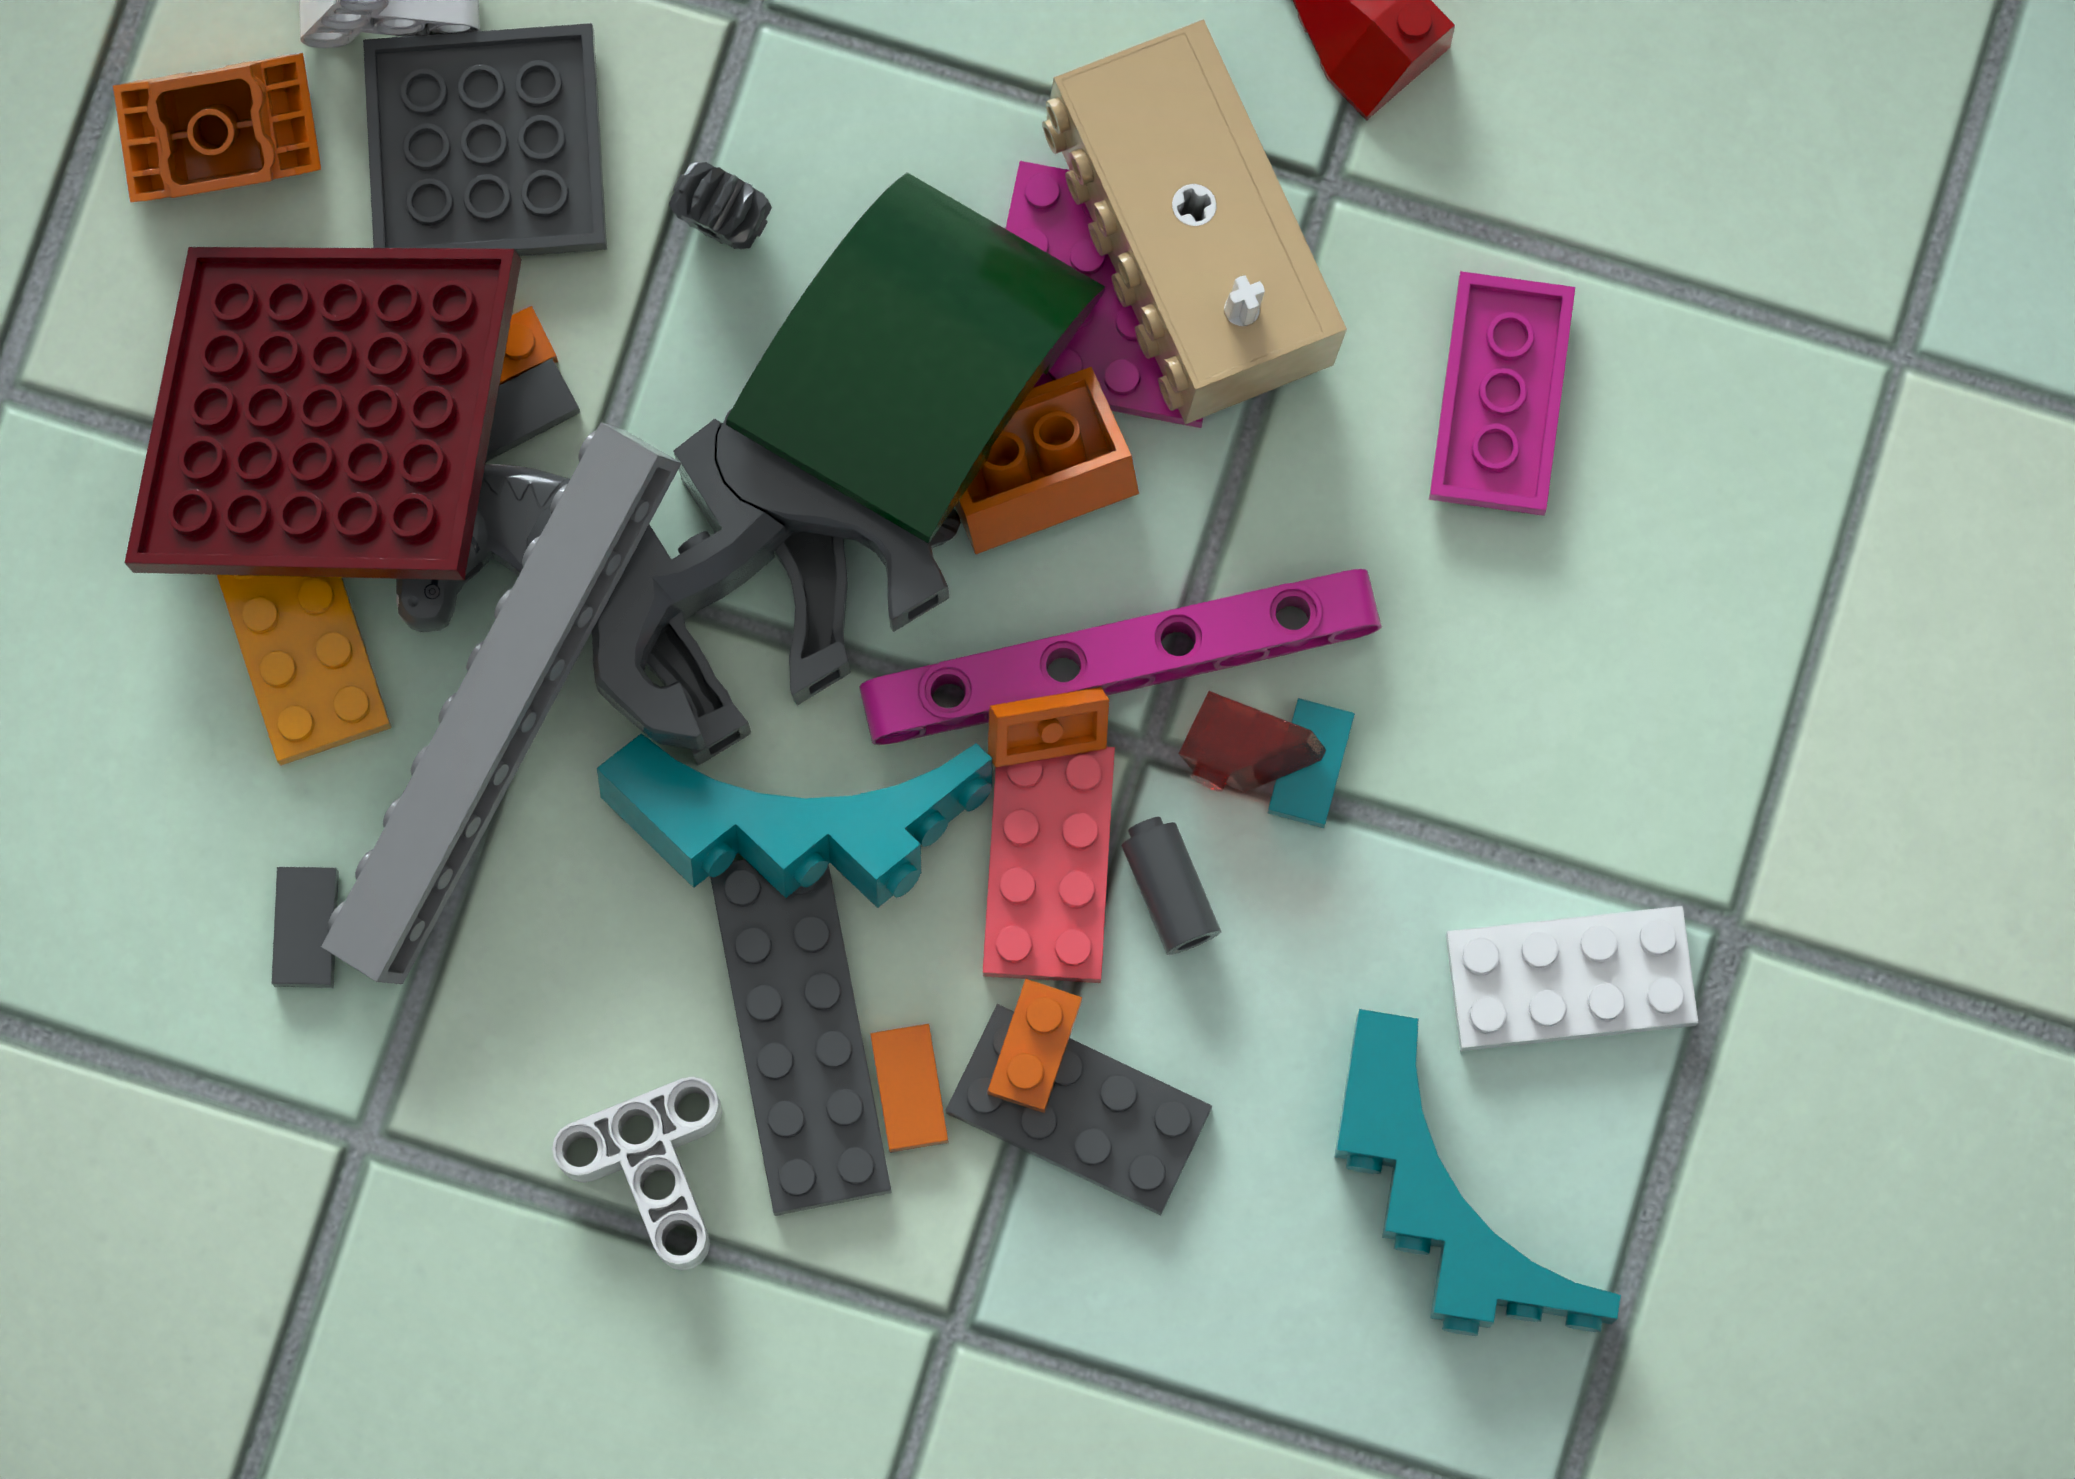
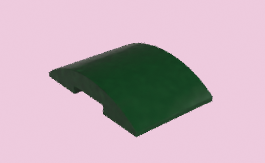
M907 172L886 189L869 207L822 266L759 361L729 413L725 425L929 544L987 461L994 442L1043 373L1048 374L1103 295L1105 286Z

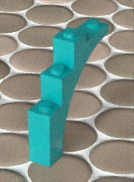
M641 733L597 767L600 797L693 888L708 876L716 877L722 874L732 864L736 854L739 853L785 898L800 886L809 887L824 874L828 864L831 863L870 902L879 908L892 896L898 898L905 895L917 883L922 873L921 845L927 847L936 842L945 832L950 821L964 810L968 812L975 810L987 799L992 789V757L975 743L939 768L896 786L853 796L798 798L757 793L714 780L675 760Z
M1359 1009L1356 1017L1334 1157L1347 1159V1169L1362 1173L1381 1174L1382 1165L1393 1167L1382 1238L1395 1240L1394 1249L1407 1253L1428 1255L1430 1253V1246L1441 1247L1430 1318L1443 1320L1442 1330L1470 1336H1478L1479 1327L1490 1328L1492 1326L1497 1305L1507 1307L1505 1316L1517 1320L1541 1322L1542 1313L1564 1316L1566 1317V1327L1582 1331L1601 1332L1602 1323L1612 1325L1618 1319L1621 1295L1575 1283L1532 1262L1495 1234L1460 1194L1437 1154L1422 1111L1416 1069L1419 1019Z

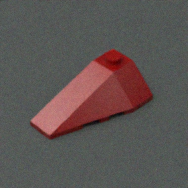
M1293 0L1298 11V18L1305 33L1308 32L1320 58V65L1327 80L1366 121L1451 47L1455 24L1432 0Z

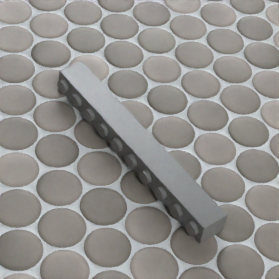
M601 422L597 430L592 432L583 442L579 451V464L569 483L562 486L554 496L550 507L552 515L541 535L535 538L527 547L522 559L523 569L513 588L505 592L498 601L494 612L496 620L485 640L479 643L471 652L466 665L468 672L457 693L450 696L442 706L438 718L440 725L429 745L424 747L415 757L411 766L412 777L402 796L396 799L386 811L383 819L384 830L374 848L367 852L359 862L355 872L357 880L346 901L342 902L333 911L328 921L327 928L329 933L321 947L376 982L404 983L682 464L623 429Z

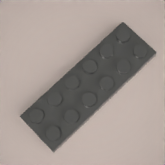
M745 859L733 861L722 874L710 878L773 1213L775 1216L892 1193L829 864L824 874L809 887L800 886L785 898Z

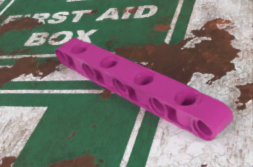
M1353 569L883 675L865 681L859 688L871 741L874 745H885L989 723L990 705L1101 687L1108 696L1360 638L1380 630L1382 626L1368 571L1366 569ZM1294 606L1306 613L1308 623L1298 630H1289L1278 622L1276 614L1285 607ZM1173 632H1181L1187 634L1192 639L1194 648L1183 656H1174L1169 654L1161 643L1167 635ZM1068 658L1079 666L1080 671L1073 680L1059 682L1048 674V666L1054 660ZM954 684L964 691L965 697L958 706L944 708L934 702L932 698L934 692L942 685Z

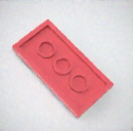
M1115 747L995 768L983 976L1101 983Z

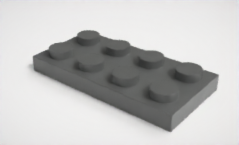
M997 1004L945 1110L946 1114L1161 1216L1210 1114L1212 1105L1071 1038L1066 1047L1045 1113L988 1095L987 1091L1014 1011Z

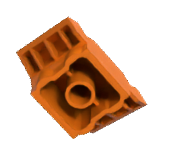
M303 53L242 62L218 69L194 73L191 71L113 85L130 202L150 201L167 197L176 198L269 182L273 179L321 170Z

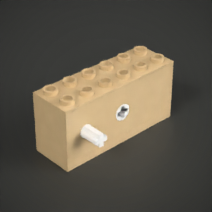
M1204 19L1054 77L1050 100L1046 101L1047 120L1042 122L1046 140L1054 154L1062 152L1070 171L1065 173L1069 191L1077 205L1086 204L1093 222L1088 224L1093 244L1100 256L1108 254L1116 270V273L1112 275V283L1116 295L1123 307L1131 305L1140 323V325L1135 326L1138 343L1147 359L1155 356L1163 374V377L1158 378V383L1168 408L1171 411L1178 408L1186 425L1333 366L1347 328Z

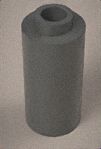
M1153 817L1129 828L1128 832L1131 838L1121 846L1166 954L1172 955L1189 950L1218 936L1221 933V929L1175 822L1163 824L1161 817Z

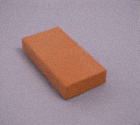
M929 1024L870 1033L890 1153L949 1143Z

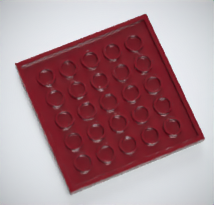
M188 247L124 562L133 573L465 580L522 261L516 250L484 248Z

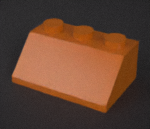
M1092 366L1032 388L992 445L987 461L955 505L975 555L1139 494L1132 455Z

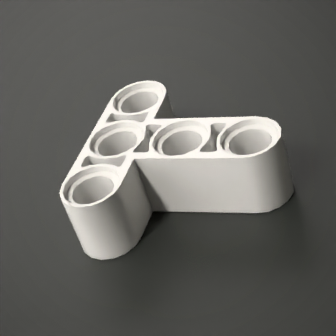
M299 0L300 41L307 46L315 48L345 46L352 42L361 32L406 37L480 31L479 0Z
M682 1078L572 1122L558 1132L552 1147L553 1156L560 1169L572 1180L585 1183L595 1181L622 1169L624 1170L653 1247L665 1264L673 1269L683 1271L693 1269L704 1261L710 1247L709 1235L675 1148L708 1135L719 1124L722 1108L720 1100L711 1084L701 1078ZM693 1093L702 1094L707 1097L710 1105L705 1117L695 1122L684 1121L678 1117L677 1109L682 1098ZM633 1116H646L653 1121V1133L644 1143L634 1145L623 1140V1126ZM579 1138H589L597 1142L598 1151L593 1162L583 1167L569 1164L566 1154L570 1144ZM659 1170L670 1172L675 1176L676 1183L674 1190L668 1197L654 1200L644 1195V1182L651 1173ZM682 1225L690 1226L696 1230L697 1243L691 1252L686 1255L677 1256L672 1255L666 1250L665 1240L670 1230Z

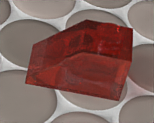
M1208 691L1178 754L1193 770L1191 778L1203 786L1222 792L1225 785L1247 792L1321 761L1326 748L1312 730Z

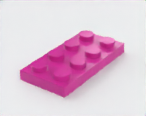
M1460 271L1429 500L1545 516L1575 287Z

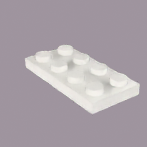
M1683 906L1453 930L1446 933L1460 1051L1691 1027L1698 1024Z

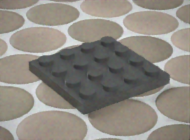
M592 23L363 40L373 248L515 249L519 256L607 250L595 36Z

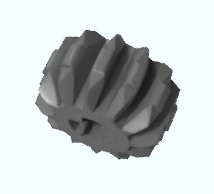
M707 162L690 163L685 174H681L673 188L675 192L669 202L677 218L685 221L690 227L697 229L705 236H709L721 244L725 243L734 249L751 248L756 237L761 236L768 223L766 218L772 209L764 193L756 190L751 184L742 181L736 175H732L720 167L716 168Z

